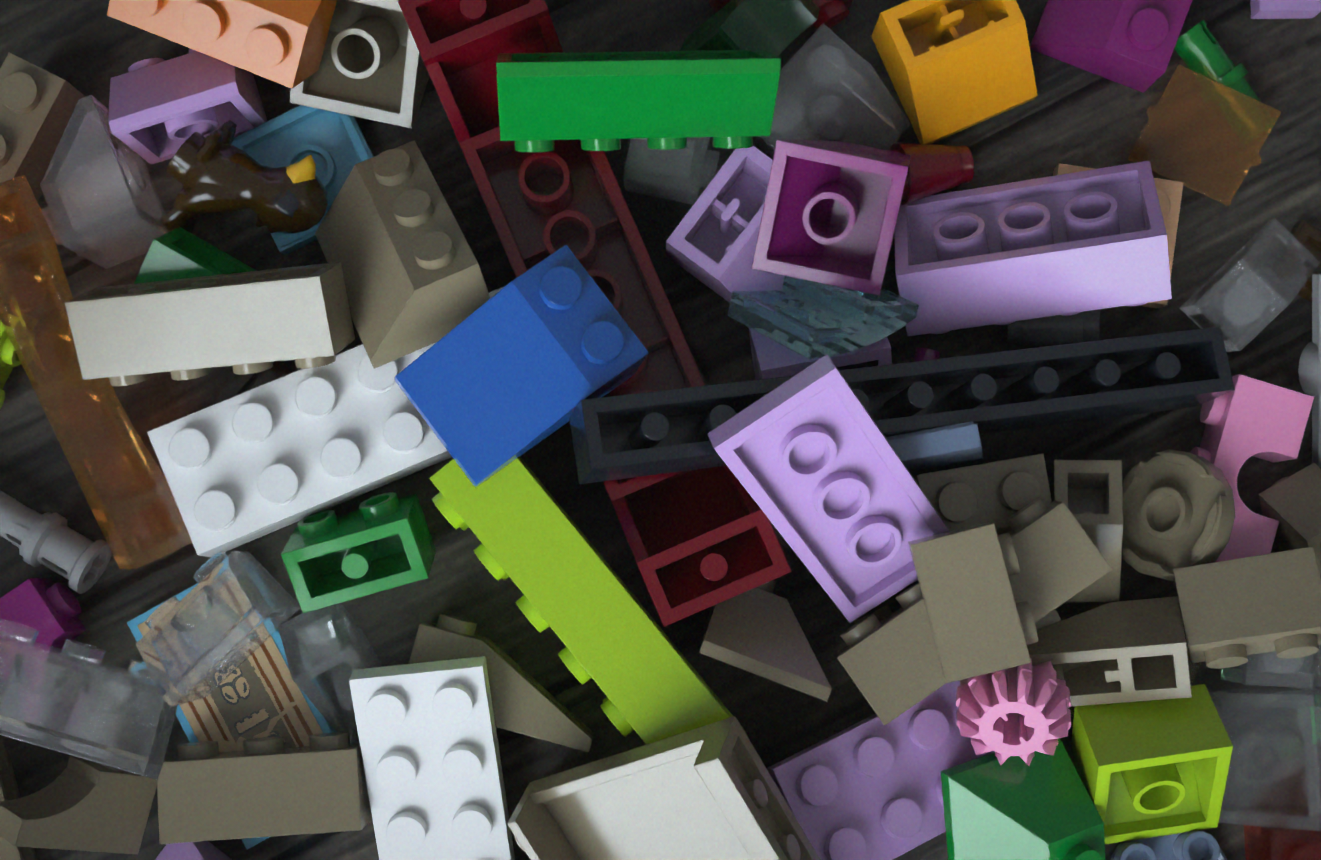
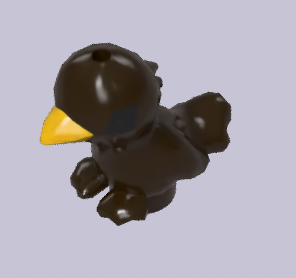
M231 120L221 125L219 129L210 133L206 138L199 132L193 133L181 145L167 167L166 172L183 184L182 190L176 194L174 205L165 211L160 218V222L164 227H167L168 232L181 227L192 233L197 218L205 213H230L252 208L257 214V227L267 226L270 233L283 232L293 234L307 231L318 224L325 215L328 205L326 189L315 175L316 163L312 155H308L299 162L286 167L272 168L263 166L243 150L231 145L237 127Z

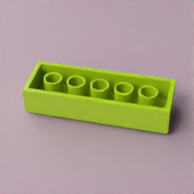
M520 456L476 488L454 459L429 478L440 491L431 500L441 514L456 530L459 527L463 531L467 528L472 530L481 541V544L473 550L478 559L496 580H506L508 577L512 579L524 594L515 602L519 609L540 633L549 627L552 628L566 646L558 653V656L582 685L592 678L607 697L602 700L603 704L600 707L623 736L626 737L635 730L647 745L733 717Z

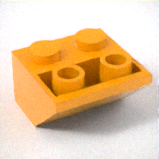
M908 0L880 13L871 37L920 144L937 142L1034 100L1038 96L1026 23L1016 0Z

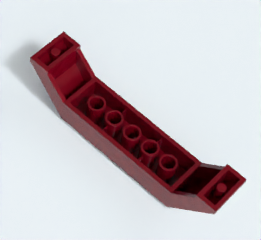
M397 0L516 278L567 245L649 352L635 375L604 397L705 386L605 152L582 150L581 140H554L555 150L548 152H517L514 148V141H500L496 67L498 53L563 52L545 0ZM728 466L603 481L664 627L792 572L768 517Z

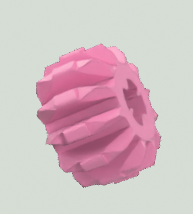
M1031 659L1029 664L960 680V686L957 687L956 706L959 708L957 709V726L960 729V735L971 738V744L976 755L995 751V756L1000 766L1009 756H1020L1030 766L1035 756L1034 751L1054 756L1056 746L1058 745V738L1068 737V730L1071 727V712L1068 709L1071 706L1070 690L1066 686L1065 680L1057 679V672L1054 670L1051 661L1032 666Z

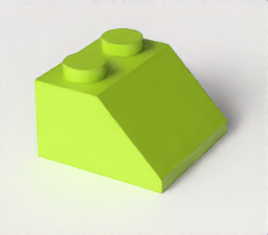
M1205 684L1191 686L1192 697L1074 707L1071 739L1074 766L1104 822L1105 844L1218 827L1233 744Z

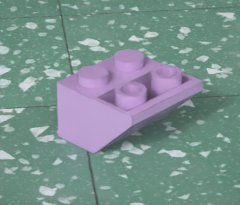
M755 146L749 148H737L733 151L666 240V256L752 320L760 322L774 319L778 313L771 310V308L779 307L782 309L803 279L751 269L773 162L770 157Z

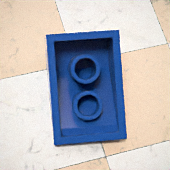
M565 245L511 281L398 373L394 380L476 488L569 422L570 416L581 400L602 398L635 375L649 352L569 247Z

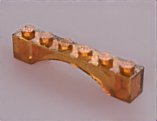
M25 175L0 183V320L119 569H138L192 543L165 475L133 427L109 379H82L65 302L73 299L61 264L54 236Z

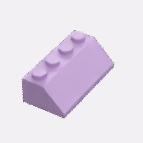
M1150 160L930 195L906 205H900L894 230L895 270L904 320L907 323L906 330L908 336L929 333L943 334L957 329L992 324L1007 325L1021 320L1056 315L1071 316L1084 311L1119 306H1140L1148 302L1172 299L1167 233Z

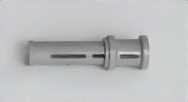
M0 490V536L19 548V553L26 563L33 567L43 564L68 579L69 588L79 594L88 591L105 571L112 556L113 546L103 539L93 542L67 527V519L60 514H51L50 512L40 514Z

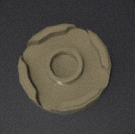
M1168 449L1156 453L1160 456L1153 457L1148 462L1141 460L1128 471L1122 481L1123 537L1121 557L1139 573L1175 581L1173 569L1216 562L1230 540L1235 519L1233 491L1223 472L1204 457L1189 452Z

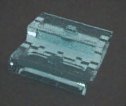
M785 276L782 290L732 291L728 316L808 359L822 358L826 354L829 357L845 354L884 339L916 318L919 304L884 288H881L879 296Z

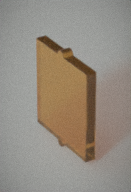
M1178 63L1157 104L1150 105L1147 108L1146 113L1149 119L1135 143L1128 160L1135 163L1150 160L1152 171L1173 181L1184 182V186L1229 206L1251 165L1257 166L1261 163L1259 151L1279 118L1281 110Z

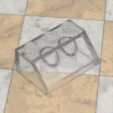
M0 618V735L158 780L181 694L176 684L167 682L170 671L135 659L131 660L128 669L102 662L106 651L75 640L66 639L63 649L36 642L39 630Z

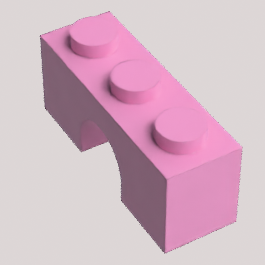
M1238 374L1232 376L1235 390L1202 404L1200 421L1206 423L1200 447H1194L1190 453L1204 457L1223 472L1233 491L1235 519L1230 540L1216 562L1271 553L1279 521L1259 515L1251 511L1243 503L1237 489L1238 473L1244 462L1251 456L1273 463L1297 459L1314 400L1313 396Z

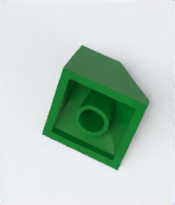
M1058 738V745L1056 746L1054 756L1034 751L1035 756L1030 766L1020 756H1009L1000 766L995 752L941 771L948 860H1106L1104 822L1060 738Z

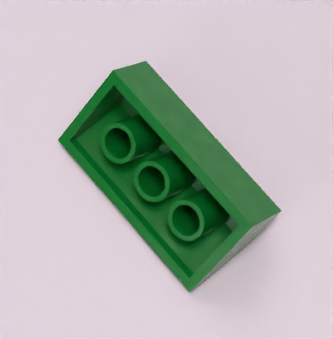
M762 49L498 53L496 67L500 141H514V148L517 152L555 150L554 140H581L582 150L613 151L621 149V139L647 138V148L676 150L687 148L688 137H713V147L749 148L753 146V136H770L780 79L781 58Z

